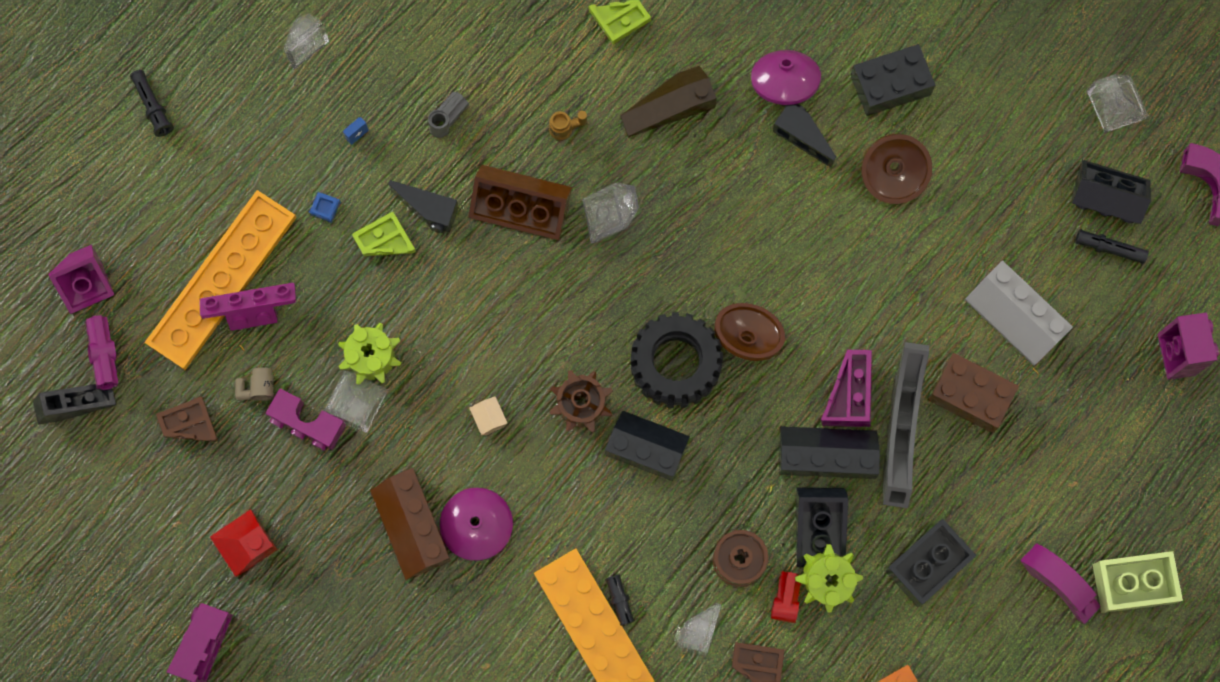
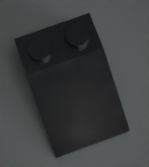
M796 487V567H804L806 565L805 554L815 556L818 553L822 554L827 544H831L834 553L840 557L846 556L848 495L846 489Z

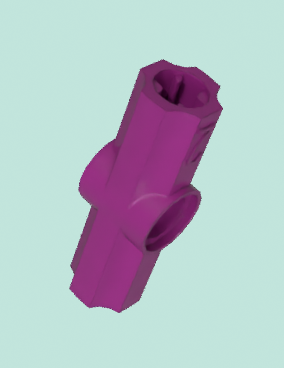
M102 315L93 316L86 319L89 340L88 358L90 364H93L96 388L108 390L118 386L115 366L114 341H111L107 317Z

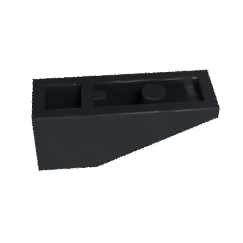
M799 104L787 105L774 123L772 132L832 168L836 156L810 114Z
M389 181L388 185L391 192L429 226L432 231L437 233L446 231L450 233L459 208L457 200L396 181Z
M96 384L38 393L33 401L38 425L67 420L116 405L112 388L108 390L97 389Z

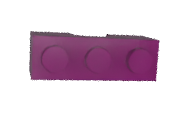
M279 389L265 413L271 419L269 423L280 429L286 426L292 430L291 434L301 440L307 437L313 440V446L323 451L326 448L333 451L347 426L344 421L322 410L315 421L310 423L300 421V411L304 406V402L300 398Z

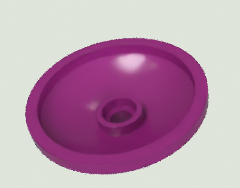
M779 50L764 55L755 63L751 72V83L756 93L763 99L780 105H792L806 101L817 92L821 82V72L817 63L809 56L793 50Z
M469 488L460 491L446 503L441 513L440 532L444 543L455 555L466 560L482 561L494 557L505 548L512 535L513 518L509 506L502 497L488 489ZM473 518H478L480 520V523L477 526L471 525V520Z

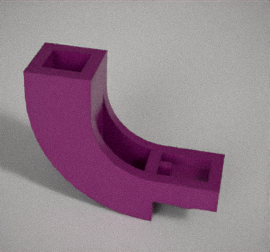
M1190 143L1183 151L1180 172L1197 176L1209 185L1213 195L1209 224L1219 226L1220 154L1207 147Z
M1036 543L1020 560L1029 574L1056 592L1067 604L1077 620L1083 624L1101 607L1095 599L1096 593L1088 583L1065 561L1045 547Z

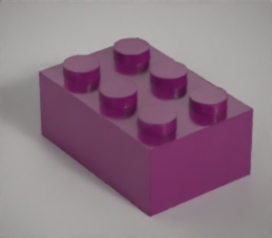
M1207 312L1179 316L1157 334L1167 380L1196 376L1218 360V346L1213 342L1212 337L1213 323L1208 319Z

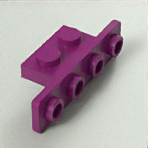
M288 283L201 298L200 316L202 319L225 315L230 331L278 323L275 306L296 303L295 284Z

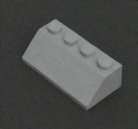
M1003 260L965 299L1033 366L1073 328Z

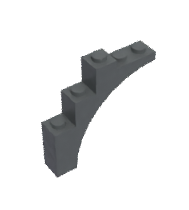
M904 343L898 373L895 376L891 393L892 411L887 428V451L883 464V505L908 508L912 493L916 425L924 374L929 356V345Z

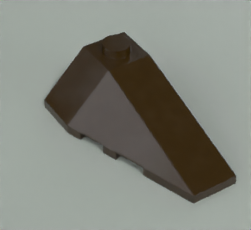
M700 66L677 73L620 115L627 136L631 137L714 109L717 98L709 77Z

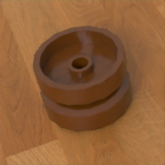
M734 530L724 535L717 543L712 557L713 569L717 577L725 584L735 588L747 587L756 583L765 572L768 563V550L763 540L755 533L747 530ZM736 556H742L744 563L740 564L739 561H735Z

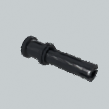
M136 70L132 72L130 78L146 108L145 116L154 127V135L162 137L171 133L174 130V126L166 117L165 107L158 103L144 71Z

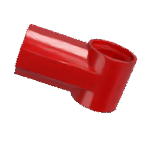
M781 571L777 596L773 601L771 619L796 623L801 583L795 581V577L799 576V574Z

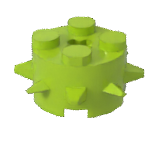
M379 323L376 328H361L356 324L354 325V332L348 337L347 341L338 343L344 349L345 357L339 368L340 370L352 369L356 375V384L358 385L364 379L375 380V378L379 382L385 383V373L387 374L392 366L401 365V362L395 358L393 350L400 343V339L388 338L383 332L382 323ZM373 350L374 354H369V357H366L365 353Z
M831 544L826 545L822 554L818 553L815 556L805 554L804 558L807 563L804 566V573L795 577V581L804 584L808 591L804 602L808 604L818 600L825 605L827 612H832L834 606L844 601L853 603L852 593L855 590L857 582L863 580V576L855 573L850 564L854 555L850 553L840 557L834 553ZM828 574L833 576L831 582H827L825 579Z

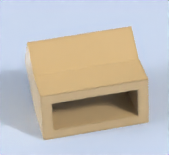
M495 396L469 408L481 435L487 436L494 431L504 428L507 424Z

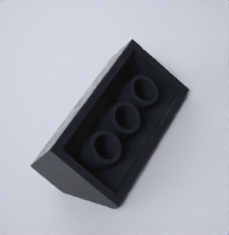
M780 426L779 475L876 479L878 477L880 448L877 431Z

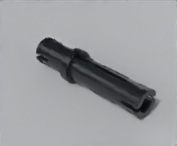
M1079 229L1075 238V244L1093 248L1095 252L1100 253L1103 251L1139 262L1143 265L1149 254L1147 249L1138 248L1106 238L1104 234L1096 235Z

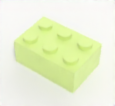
M1173 551L1102 560L1092 564L1101 613L1175 604L1183 601Z

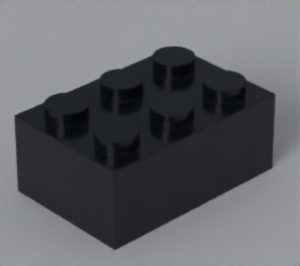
M919 44L855 64L850 74L866 116L930 96L936 86Z
M942 518L884 571L917 607H920L977 555Z

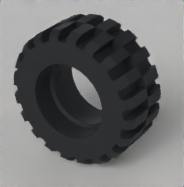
M672 312L670 317L662 314L658 316L656 321L651 319L646 323L644 329H640L632 345L631 373L634 376L637 388L640 387L642 389V394L646 398L650 396L653 402L658 405L661 403L667 404V408H674V405H680L681 408L688 407L689 403L693 402L695 405L701 402L702 397H707L712 392V388L716 386L721 373L723 352H721L720 340L715 338V331L711 327L707 328L705 321L700 318L696 321L693 319V315L686 313L685 317L679 316V312ZM669 341H683L691 345L699 356L697 371L692 377L681 381H673L661 376L654 366V354L657 348Z

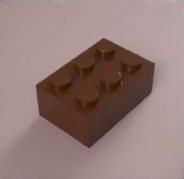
M953 353L948 359L928 401L994 433L999 428L1019 386Z

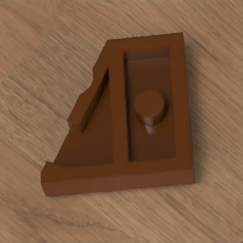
M202 396L156 414L165 438L219 441Z
M735 642L731 668L751 682H780L784 649Z

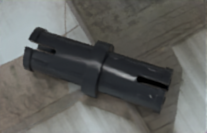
M617 574L614 575L615 577L610 576L606 578L605 581L612 598L610 600L611 605L615 607L620 626L635 622L628 603L630 600L629 595L625 594L621 576Z

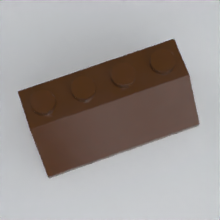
M481 165L474 179L468 218L559 240L569 207L572 187Z
M413 468L389 477L370 490L405 580L452 562Z

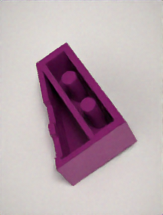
M872 350L846 351L836 383L821 418L822 426L871 427Z
M200 603L199 607H196L192 613L191 623L183 635L181 644L167 673L191 682H207L233 615Z

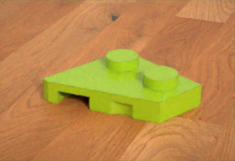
M630 0L625 3L612 2L610 5L597 7L594 4L588 7L589 12L612 44H615L651 21V16L639 0Z
M394 212L383 216L352 234L364 256L416 252Z

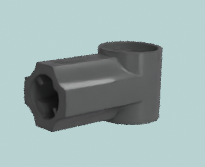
M453 91L437 110H433L429 114L428 124L430 133L437 138L445 137L453 123L468 108L469 102L461 94ZM436 121L444 122L442 126L434 125Z

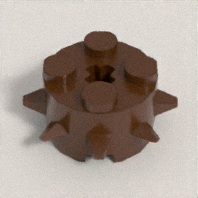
M570 370L568 371V380L564 381L560 387H551L550 389L557 396V405L549 412L551 415H560L567 422L566 431L568 432L574 427H585L591 433L595 432V423L602 416L612 415V412L605 407V398L613 390L612 388L601 387L600 383L596 381L595 371L589 376H576ZM585 398L586 404L577 405L576 400Z

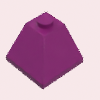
M92 244L69 254L48 274L70 314L114 295L104 267Z

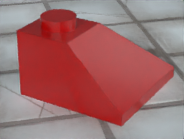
M251 509L210 536L235 577L240 576L278 550Z

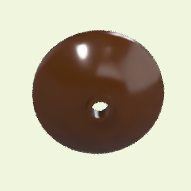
M906 134L886 135L875 141L866 151L861 166L862 179L868 191L878 200L889 204L906 203L918 197L929 184L932 176L931 156L926 147L912 136ZM893 162L898 163V167L896 169L890 168V165Z
M736 303L729 305L719 312L714 323L715 335L720 340L721 345L728 352L741 359L750 361L770 359L781 351L785 342V331L777 317L768 310L754 304Z

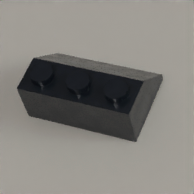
M1082 159L1072 193V204L1081 209L1098 211L1104 216L1109 217L1112 215L1121 218L1127 223L1135 222L1141 224L1151 202L1150 180Z
M622 411L606 446L605 456L673 482L690 436Z

